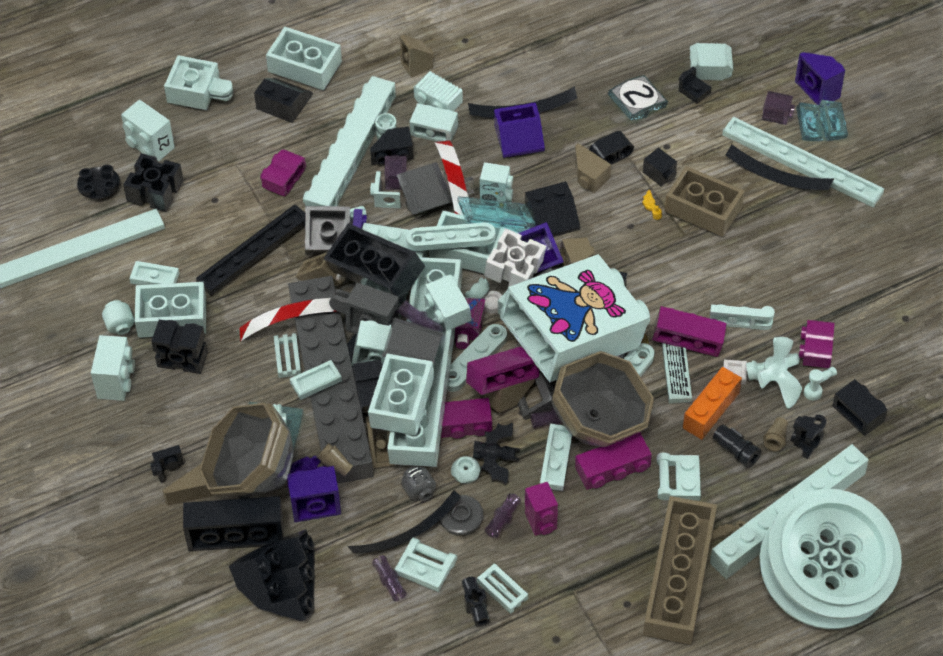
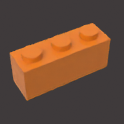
M722 366L684 413L683 429L703 440L740 393L742 377Z

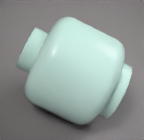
M114 300L105 305L102 318L107 330L118 335L128 333L135 322L129 305L120 300Z

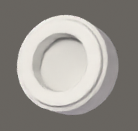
M488 291L481 298L485 299V311L487 313L498 312V300L502 296L499 292Z

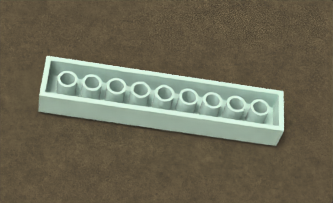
M419 257L424 263L425 268L412 285L407 322L441 331L443 335L433 364V383L417 435L390 431L387 450L390 464L437 467L455 328L446 331L442 323L438 324L434 316L435 310L433 307H428L424 295L427 294L426 284L450 274L461 290L462 266L461 259Z

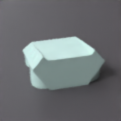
M696 43L690 46V68L695 67L697 69L696 77L700 80H724L731 77L733 62L730 46L712 43Z

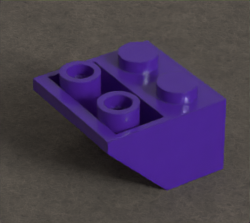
M536 103L494 109V127L503 158L545 151L541 119Z

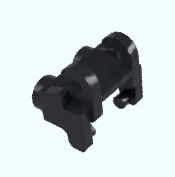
M805 415L803 417L798 416L794 422L793 429L795 430L790 441L794 442V446L803 450L802 457L809 459L814 449L819 446L823 439V430L827 423L823 415H815V418ZM815 420L820 421L821 424H816L814 422Z

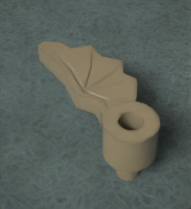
M738 521L735 526L731 524L719 525L717 529L713 530L711 542L728 537L746 523Z

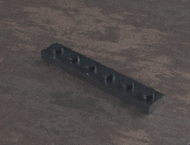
M294 204L196 277V282H204L205 291L212 296L305 226V212Z

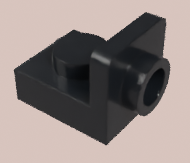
M691 67L680 75L678 91L698 104L711 93L712 87L696 77L697 69Z
M179 445L152 453L154 462L150 463L153 476L158 475L160 483L165 482L164 470H173L178 466L184 465Z

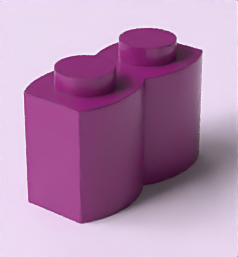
M285 149L280 150L278 154L276 153L273 156L271 164L264 168L261 173L262 188L284 197L287 196L295 182L300 179L306 169L305 158Z
M807 320L806 327L802 326L800 340H805L804 345L800 344L799 357L803 358L804 366L830 368L835 323Z

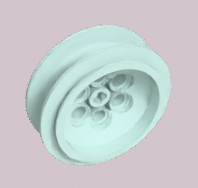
M839 489L812 490L792 499L782 508L767 529L760 548L761 574L766 588L775 602L798 621L822 629L847 628L866 620L893 592L901 571L900 544L888 519L866 499ZM820 536H825L829 543L822 541ZM801 547L808 549L810 554L803 553ZM842 547L847 548L851 554H846ZM803 570L809 571L812 578L807 577ZM845 570L850 571L853 574V578L848 577ZM825 582L831 583L834 586V590L829 589Z

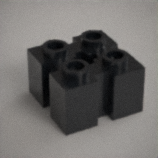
M141 153L134 165L135 173L130 172L123 184L126 200L139 205L148 202L150 208L167 212L173 201L172 193H177L183 182L181 164L164 160L162 164L157 161V157Z
M159 319L151 341L153 351L156 352L155 360L157 367L172 370L178 367L183 368L184 372L201 374L208 354L207 344L204 342L205 333L203 326L194 323H185V326H179V323L174 320Z
M381 359L353 364L354 379L364 423H366V417H369V407L382 370Z

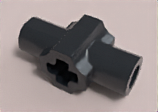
M467 577L462 580V587L465 593L466 613L472 614L475 626L481 627L490 622L486 610V592L484 589L479 588L476 577Z

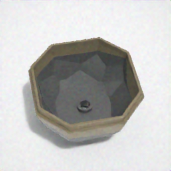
M599 351L560 368L552 397V405L571 435L584 444L606 447L647 429L654 397L630 361Z
M271 403L232 407L212 428L199 470L211 494L219 497L246 498L261 496L281 488L287 480L294 456L290 430Z

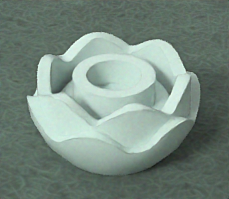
M481 277L472 286L470 291L465 293L466 298L481 299L490 289L487 279Z
M469 456L459 457L451 467V474L456 481L466 484L477 480L481 471L477 460Z

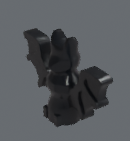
M498 423L493 431L485 432V443L474 441L473 458L484 461L481 471L487 472L492 482L499 481L505 486L507 485L509 471L499 466L495 461L501 459L506 462H519V458L515 457V453L520 452V448L501 447L497 443L512 438L513 423L508 425H500Z

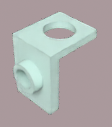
M376 171L375 183H371L370 191L371 196H374L375 207L400 208V193L381 192V172ZM391 197L395 199V202L388 203L383 199Z

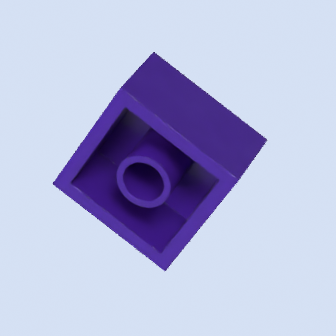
M321 466L313 470H298L288 474L287 481L294 523L341 515L339 490L334 466Z

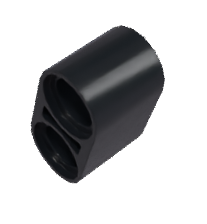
M615 131L594 142L589 150L613 165L627 158L634 151V145L621 131Z

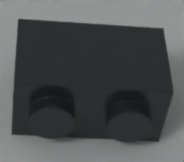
M856 379L835 393L832 405L864 436L885 422L888 410L881 400L876 399L869 392L868 388L860 384Z

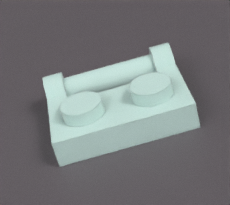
M659 453L657 455L660 475L658 498L669 500V497L673 496L700 501L699 455ZM669 466H675L676 489L669 488Z
M412 538L395 568V574L439 592L450 570L456 563L457 555L453 553L446 554L420 543L419 539ZM419 552L423 555L436 559L440 562H443V565H440L431 560L418 556L414 553Z

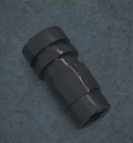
M725 424L720 425L714 432L713 439L730 454L735 455L734 458L740 461L746 468L752 467L760 458L762 450L753 445L750 440H744L745 436L731 427L730 429Z

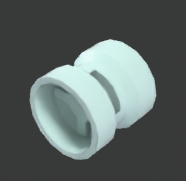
M383 113L375 119L377 139L388 129L396 128V118L392 114Z

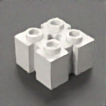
M505 228L498 240L497 249H493L486 261L484 276L499 283L504 279L509 282L508 287L532 279L533 274L537 273L544 260L546 246L531 239L526 243L521 240L522 235Z

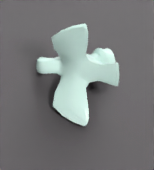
M774 337L773 356L768 357L762 363H757L755 360L746 363L749 381L758 380L761 388H764L770 381L778 383L787 409H790L798 400L802 386L787 369L798 365L800 357L797 353L788 354L792 348L793 340L788 337Z

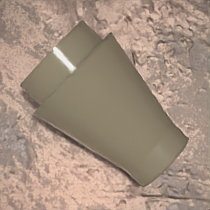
M782 417L776 418L763 436L764 446L768 450L777 452L785 447L788 426L786 419Z
M329 443L317 456L321 461L320 464L326 467L334 466L335 471L344 477L353 467L339 449Z

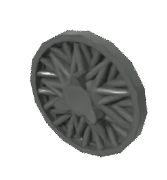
M460 495L461 498L440 519L442 527L449 533L467 535L480 527L483 521V509L480 503L473 497Z

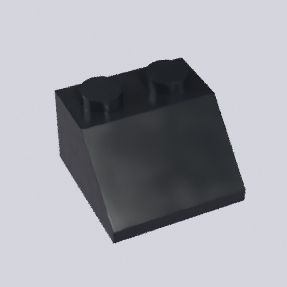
M264 78L254 92L257 110L290 123L295 121L313 95L312 91L277 78Z
M566 181L525 192V210L530 221L533 222V227L547 222L553 237L580 230L574 197Z

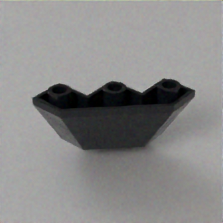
M307 529L261 546L238 558L229 566L237 589L258 609L299 621L306 620L314 612L315 551L313 539L308 535Z

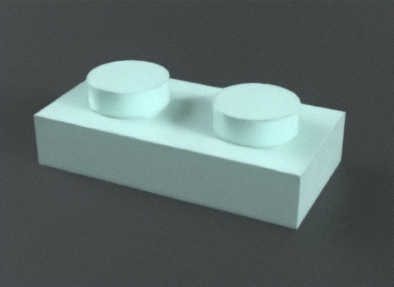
M136 261L129 279L131 284L136 285L171 284L177 282L179 269Z

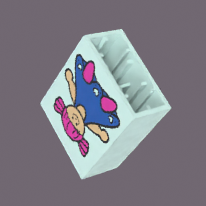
M599 254L508 287L500 314L502 321L549 382L557 380L562 366L599 351L618 356L639 348L646 327L650 322L649 310L645 303L634 299L625 288L619 271L615 268L610 269Z

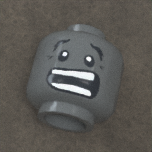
M413 466L403 474L401 485L411 500H421L424 502L433 496L436 483L426 468Z

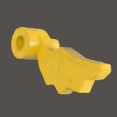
M648 190L646 195L643 196L642 204L645 206V209L652 211L653 219L659 220L662 218V210L655 205L656 201L652 197L651 190Z

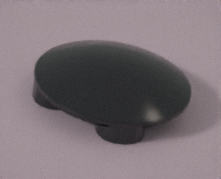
M108 164L102 167L80 170L77 180L78 191L83 196L92 199L108 197L120 185L119 175L114 171L113 166Z

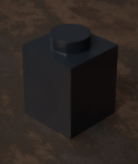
M659 147L644 158L643 173L662 187L665 183L671 182L677 175V161Z

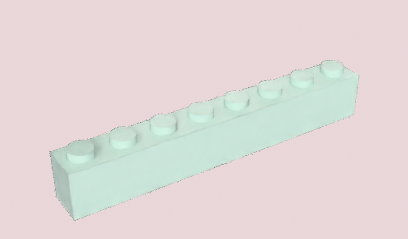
M371 76L369 82L364 84L362 95L356 99L352 113L347 115L344 128L339 130L335 144L330 146L327 159H324L321 163L320 172L313 177L310 190L304 194L303 203H305V209L306 206H337L376 134L375 119L380 114L388 112L396 97L395 82Z
M853 444L715 546L712 549L710 564L725 579H728L760 554L762 540L767 529L788 502L812 490L847 489L865 475L869 459Z

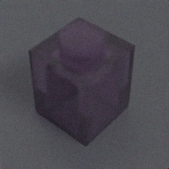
M768 91L763 107L762 120L787 125L788 118H793L795 105H792L793 96Z
M385 156V190H402L397 175L407 171V156Z

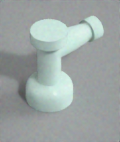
M832 366L822 372L817 369L810 372V383L804 388V396L807 399L816 401L821 398L823 390L820 383L831 376L837 375L835 367Z

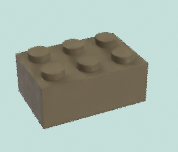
M685 166L666 195L664 212L723 237L743 206L745 191Z

